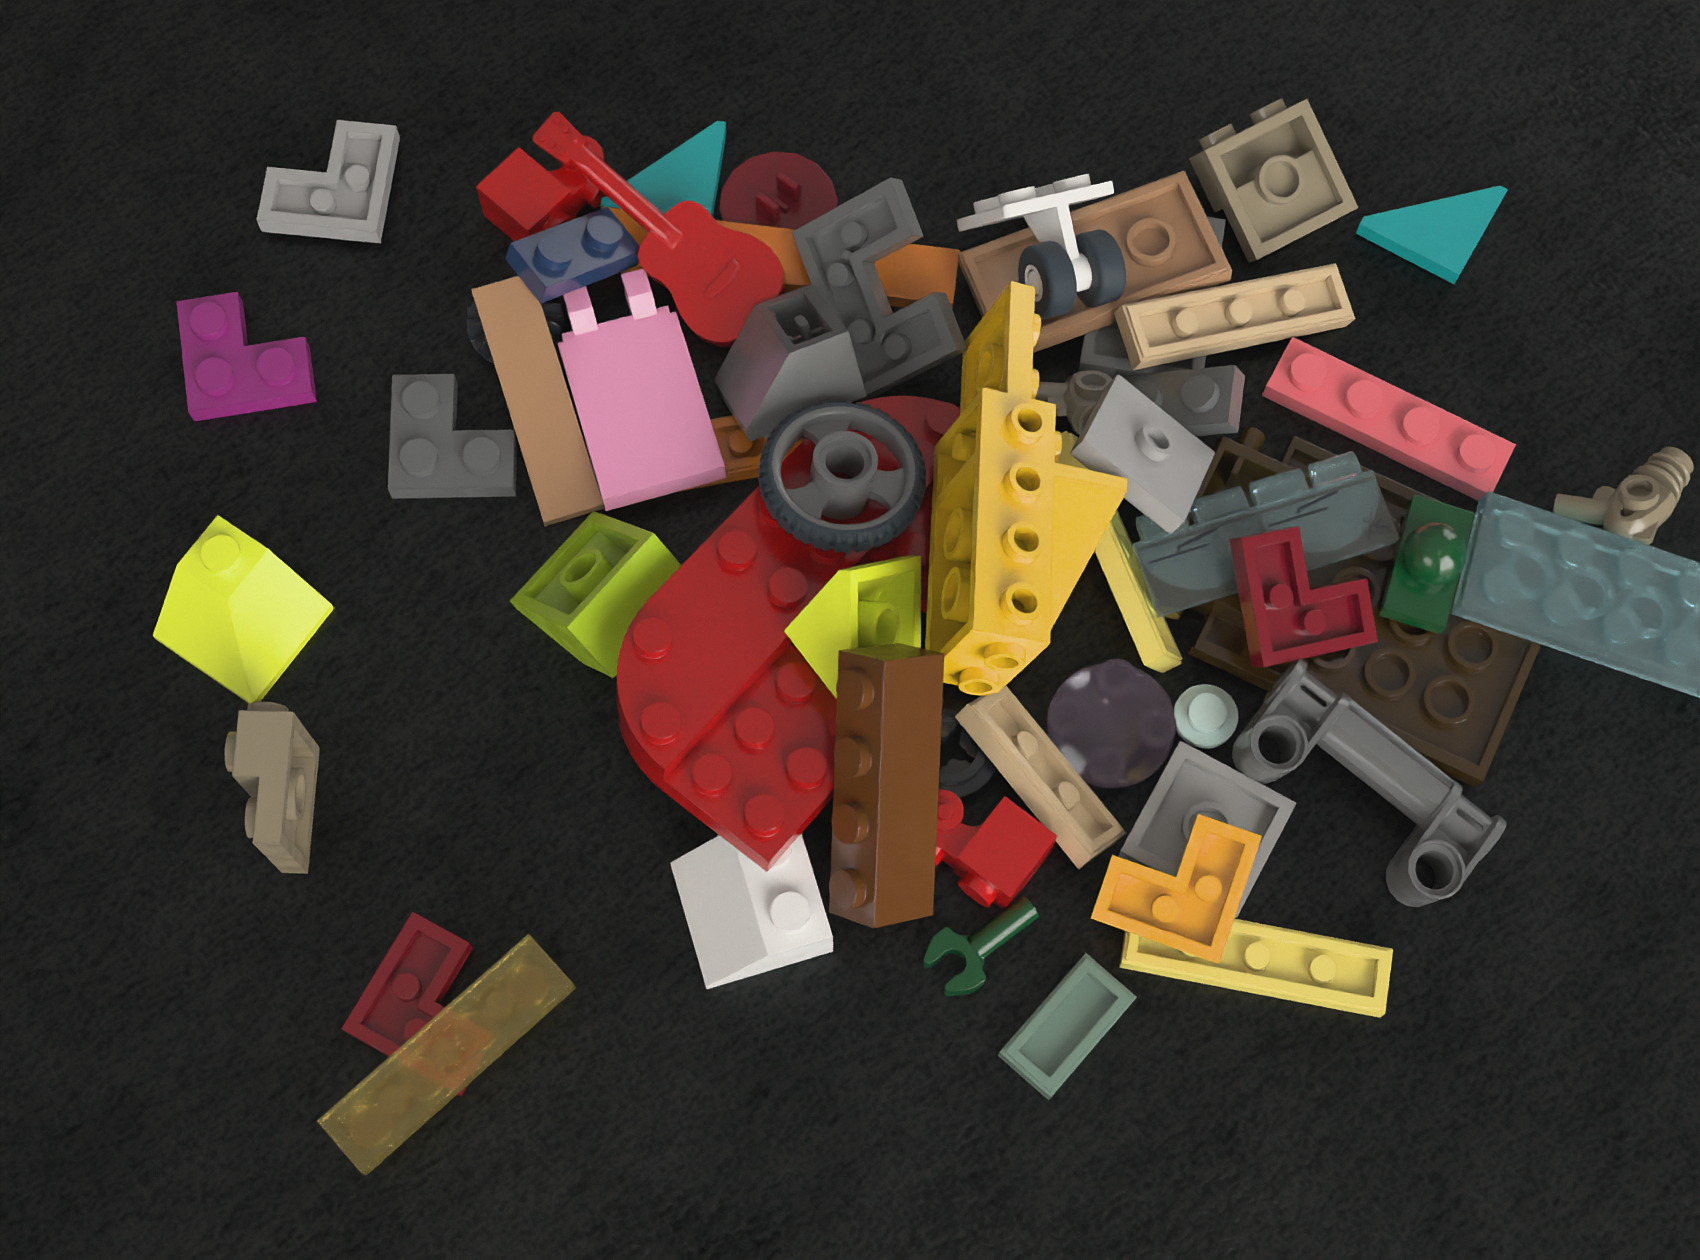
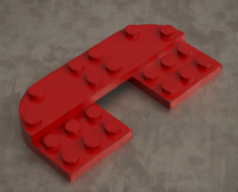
M916 396L879 397L861 402L864 405H871V409H881L882 412L888 413L891 419H897L906 428V432H910L914 440H916L925 461L926 487L923 501L912 523L898 537L892 538L890 542L876 548L873 546L871 550L861 552L851 550L850 553H836L834 549L824 551L820 548H814L813 544H804L802 541L795 539L793 533L788 534L779 526L777 519H773L766 508V503L763 502L759 485L647 600L632 620L624 636L617 665L616 698L620 718L619 726L630 754L639 768L656 786L766 872L769 871L833 798L837 699L801 652L791 645L792 641L784 630L839 570L908 555L921 556V610L927 614L934 451L936 444L960 416V407L952 403ZM851 429L848 430L864 436L872 443L878 455L877 470L895 471L900 469V465L894 455L881 442L865 433ZM805 438L782 462L781 474L785 489H799L808 485L813 453L816 447L815 443L808 438ZM843 472L831 473L834 476L842 479L853 478L849 474ZM870 499L867 508L856 517L837 520L821 515V520L835 524H859L876 519L888 510L881 503Z

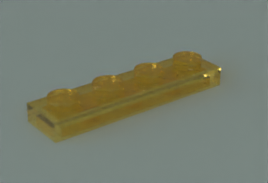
M528 934L318 1119L317 1122L362 1174L368 1175L576 987Z

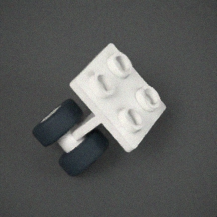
M1089 174L1056 181L1053 184L1038 188L1032 186L999 194L997 197L974 202L975 214L957 220L958 229L961 232L1024 217L1040 243L1027 246L1022 251L1018 264L1019 283L1035 287L1034 313L1039 314L1042 319L1070 312L1075 304L1076 296L1084 304L1096 307L1117 301L1124 292L1126 267L1117 241L1110 233L1101 229L1080 233L1075 236L1068 207L1113 194L1112 181L1091 185Z

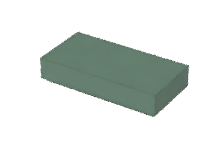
M1085 953L1004 1046L998 1056L1049 1100L1137 997Z

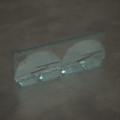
M1350 451L1309 464L1308 473L1313 485L1311 489H1308V484L1300 468L1250 482L1249 491L1254 503L1253 507H1249L1240 486L1194 499L1190 508L1195 524L1189 526L1186 518L1172 534L1166 532L1146 515L1136 517V526L1141 541L1134 543L1132 548L1157 617L1239 593L1229 541L1231 538L1299 526L1307 571L1396 544L1400 539L1373 470L1361 473L1362 470L1358 459Z

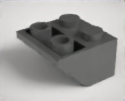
M812 284L754 305L738 338L735 340L714 379L717 391L749 441L760 437L768 438L780 421L806 405L813 406L816 402H824L826 400H830L831 403H834L835 400H851V402L867 397L849 332Z

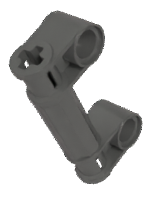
M1303 659L1295 660L1272 686L1263 700V705L1237 737L1233 745L1232 759L1238 772L1260 784L1276 781L1297 768L1315 744H1317L1417 824L1390 860L1386 869V883L1395 899L1406 906L1421 907L1453 896L1461 888L1477 863L1499 840L1506 828L1507 821L1499 815L1493 817L1487 815L1461 794L1462 786L1458 782L1452 780L1354 702L1345 692L1335 694L1306 670L1308 664ZM1260 735L1268 736L1278 744L1281 751L1279 764L1271 763L1261 755L1258 747ZM1418 858L1426 861L1434 872L1435 878L1432 889L1423 886L1417 878L1415 868Z

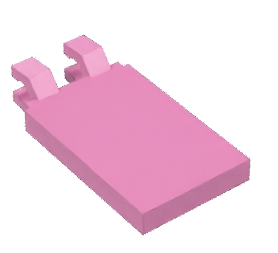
M644 269L621 274L630 316L597 324L586 286L563 295L572 331L561 334L563 342H559L558 347L606 511L727 478L722 455L677 313H670L668 306L656 308Z

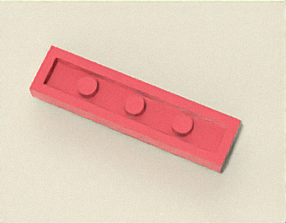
M1294 337L1291 338L1262 395L1484 504L1492 495L1516 444Z

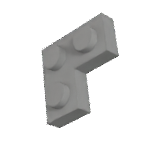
M337 120L327 173L267 167L257 215V222L261 231L381 243L400 141L397 127L395 125Z

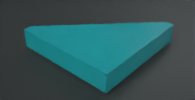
M714 122L627 182L664 214L678 203L688 200L701 204L713 217L727 133L726 122ZM607 196L601 199V209L602 206L620 208Z
M1496 186L1364 216L1356 234L1455 284L1508 189Z

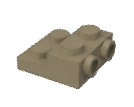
M1281 98L1250 114L1254 126L1236 134L1232 124H1229L1203 137L1199 142L1204 151L1189 158L1214 212L1223 209L1248 263L1258 260L1358 208L1307 99L1287 109Z
M253 702L248 704L247 711L239 710L237 732H229L225 744L227 771L232 772V776L251 796L248 799L245 811L246 834L248 838H253V844L281 873L308 874L320 748L294 712H288L286 706L272 702Z

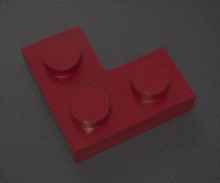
M1299 526L1285 527L1229 539L1252 667H1267L1378 642L1367 578L1351 579L1310 588Z
M412 912L343 1025L342 1030L462 1097L496 1039L489 1031L440 1005L473 947L469 942Z

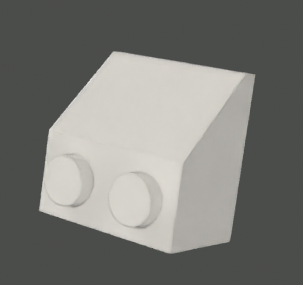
M802 834L790 845L768 872L720 835L670 863L706 989L833 952V935Z

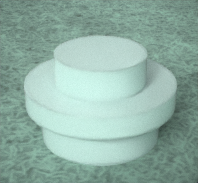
M1201 684L1187 689L1180 695L1174 706L1173 723L1179 736L1188 744L1204 749L1215 748L1224 744L1234 733L1238 723V710L1234 700L1227 692L1213 685Z

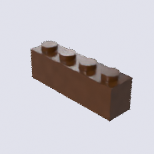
M901 643L839 650L838 680L836 684L837 711L834 749L833 814L831 820L832 848L829 913L871 928L933 915L944 653Z

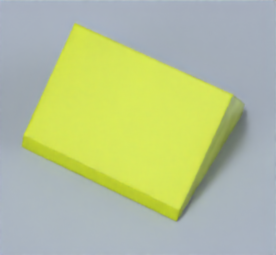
M908 555L839 570L784 630L836 699L839 650L894 643L921 648V556Z

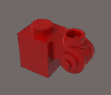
M583 136L589 143L587 147L604 161L603 151L598 142L589 136ZM520 147L476 186L484 216L513 241L576 219V214L587 204L594 208L600 206L601 199L606 195L572 165L568 168L560 162L561 168L547 171Z
M939 789L935 867L943 860L954 869V873L961 877L958 885L969 897L985 907H989L994 902L1005 910L1051 853L1058 836L1005 796L983 824L979 826L962 824L964 807L961 799L949 790Z

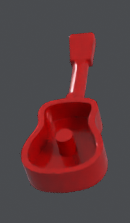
M553 112L533 135V142L568 168L572 165L648 232L639 248V262L653 280L669 289L680 315L701 340L721 348L732 347L754 305L785 294L787 287L786 274L772 248L750 234L731 230L720 225L707 209L694 201L685 200L672 207L665 214L662 213L587 147L589 145L588 141L560 112Z

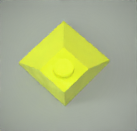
M217 515L177 564L153 637L250 704L260 702L333 611L334 607L268 548Z

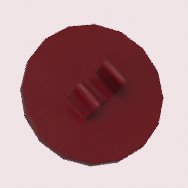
M773 151L751 157L732 171L722 188L719 211L722 221L797 230L835 209L838 205V198L832 180L817 163L796 153Z

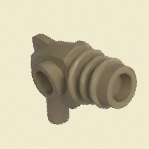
M1665 447L1659 453L1650 456L1648 462L1643 466L1635 469L1633 474L1625 478L1617 489L1602 486L1596 490L1593 499L1557 494L1553 518L1603 525L1605 536L1613 544L1626 545L1634 542L1641 545H1650L1653 542L1657 528L1672 514L1680 499L1683 488L1688 485L1690 474L1693 471V462L1682 450L1675 447Z

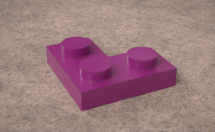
M238 292L177 301L188 412L194 422L317 402L310 346L305 337L248 346L243 301Z

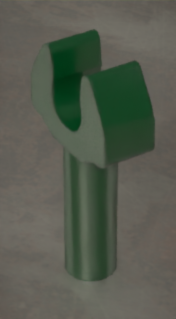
M1023 896L971 935H958L950 928L945 927L932 938L924 957L923 966L924 968H930L949 954L959 956L965 963V970L955 975L945 985L944 994L946 996L973 993L983 986L986 980V975L983 971L985 957L1039 918L1038 912L1032 903Z

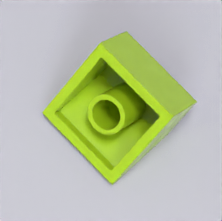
M593 511L517 592L510 602L517 610L583 664L614 678L617 675L619 652L629 625L647 600L676 572L681 564L654 533Z

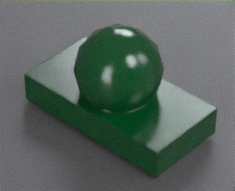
M1413 495L1406 510L1379 616L1437 634L1442 633L1447 625L1459 575L1466 564V548L1475 517L1474 512L1419 495Z

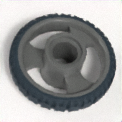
M826 400L824 402H816L813 406L806 405L801 409L799 408L794 414H789L779 422V425L773 429L764 444L759 462L758 479L763 502L766 503L767 510L774 520L777 519L779 526L788 534L793 533L795 539L802 541L806 545L811 543L817 549L820 548L824 551L834 549L836 553H850L851 550L861 552L871 550L873 546L876 548L890 542L892 538L895 539L906 530L907 526L916 517L923 501L926 487V467L916 440H914L910 432H906V428L897 419H891L890 415L882 412L881 409H871V405H864L861 402L856 401V404H852L851 400H835L834 403H831L830 400ZM851 429L865 433L881 442L894 455L900 465V469L895 471L877 470L878 455L872 443L864 436L848 430ZM806 437L816 445L808 485L799 489H785L781 474L784 457L792 445L801 438ZM843 472L849 474L853 478L842 479L834 476L831 473ZM870 499L881 503L888 510L876 519L859 524H835L821 520V515L837 520L856 517L867 508Z

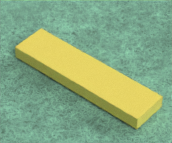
M1067 431L1061 433L1062 448L1057 463L1089 470L1070 454L1078 437ZM1116 510L1094 551L1143 664L1164 673L1182 664V657L1164 615L1160 614L1156 609L1157 599L1118 510Z
M1234 919L1219 964L1125 931L1119 968L1380 1018L1386 1011L1393 949Z

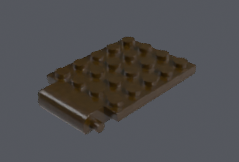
M1243 427L1236 442L1224 436L1217 438L1212 447L1215 454L1185 521L1170 534L1159 558L1177 553L1178 545L1208 530L1217 528V531L1181 547L1180 552L1207 543L1208 546L1156 562L1149 577L1152 587L1162 595L1156 607L1160 614L1171 619H1179L1184 608L1187 607L1205 616L1188 654L1262 689L1269 691L1279 677L1294 661L1267 667L1251 666L1229 539L1285 527L1299 526L1310 588L1351 579L1367 578L1378 642L1303 658L1308 663L1306 670L1335 694L1345 692L1354 702L1442 772L1477 788L1486 776L1576 562L1474 517L1466 548V564L1459 575L1447 625L1442 633L1437 634L1379 616V610L1409 501L1414 494L1435 501L1438 500L1296 436L1288 441L1279 461L1259 452L1265 440V435L1254 427ZM1334 491L1338 492L1337 494H1334L1328 498H1325L1317 503H1314L1308 507L1301 509L1300 515L1325 507L1328 508L1327 510H1323L1311 515H1307L1268 528V525L1283 521L1292 517H1296L1297 508L1307 503H1310L1328 493ZM1370 513H1372L1371 516H1372L1373 519L1370 521V524H1371V525H1374V524L1377 523L1379 527H1380V526H1386V527H1390V528H1391V529H1389L1388 532H1387V529L1384 528V527L1378 528V531H1379V532H1381V531L1383 532V533H1381V535L1379 536V533L1376 531V530H1377L1376 526H1371V530H1372V531H1376V532H1369L1371 538H1370L1369 540H1366V539L1369 538V534H1368V533L1365 534L1364 530H1361V528H1364L1366 532L1370 531V529H1369V523H1365V522L1363 521V517H1365V518H1364L1365 521H1369V520L1371 519Z

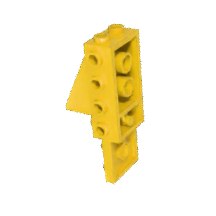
M1013 281L1008 284L965 340L968 350L963 352L960 416L936 444L934 451L925 649L944 653L943 683L958 685L962 692L971 695L998 693L1050 644V631L1127 492V478L1057 463L1062 448V436L1059 431H1055L1056 404L1035 400L1039 387V372L1037 369H1033V349L1037 343L1041 328L1040 315L1034 313L1035 287Z

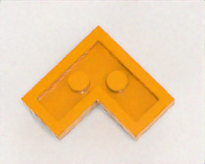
M1197 814L1176 877L1112 855L1091 919L1219 964L1262 836Z

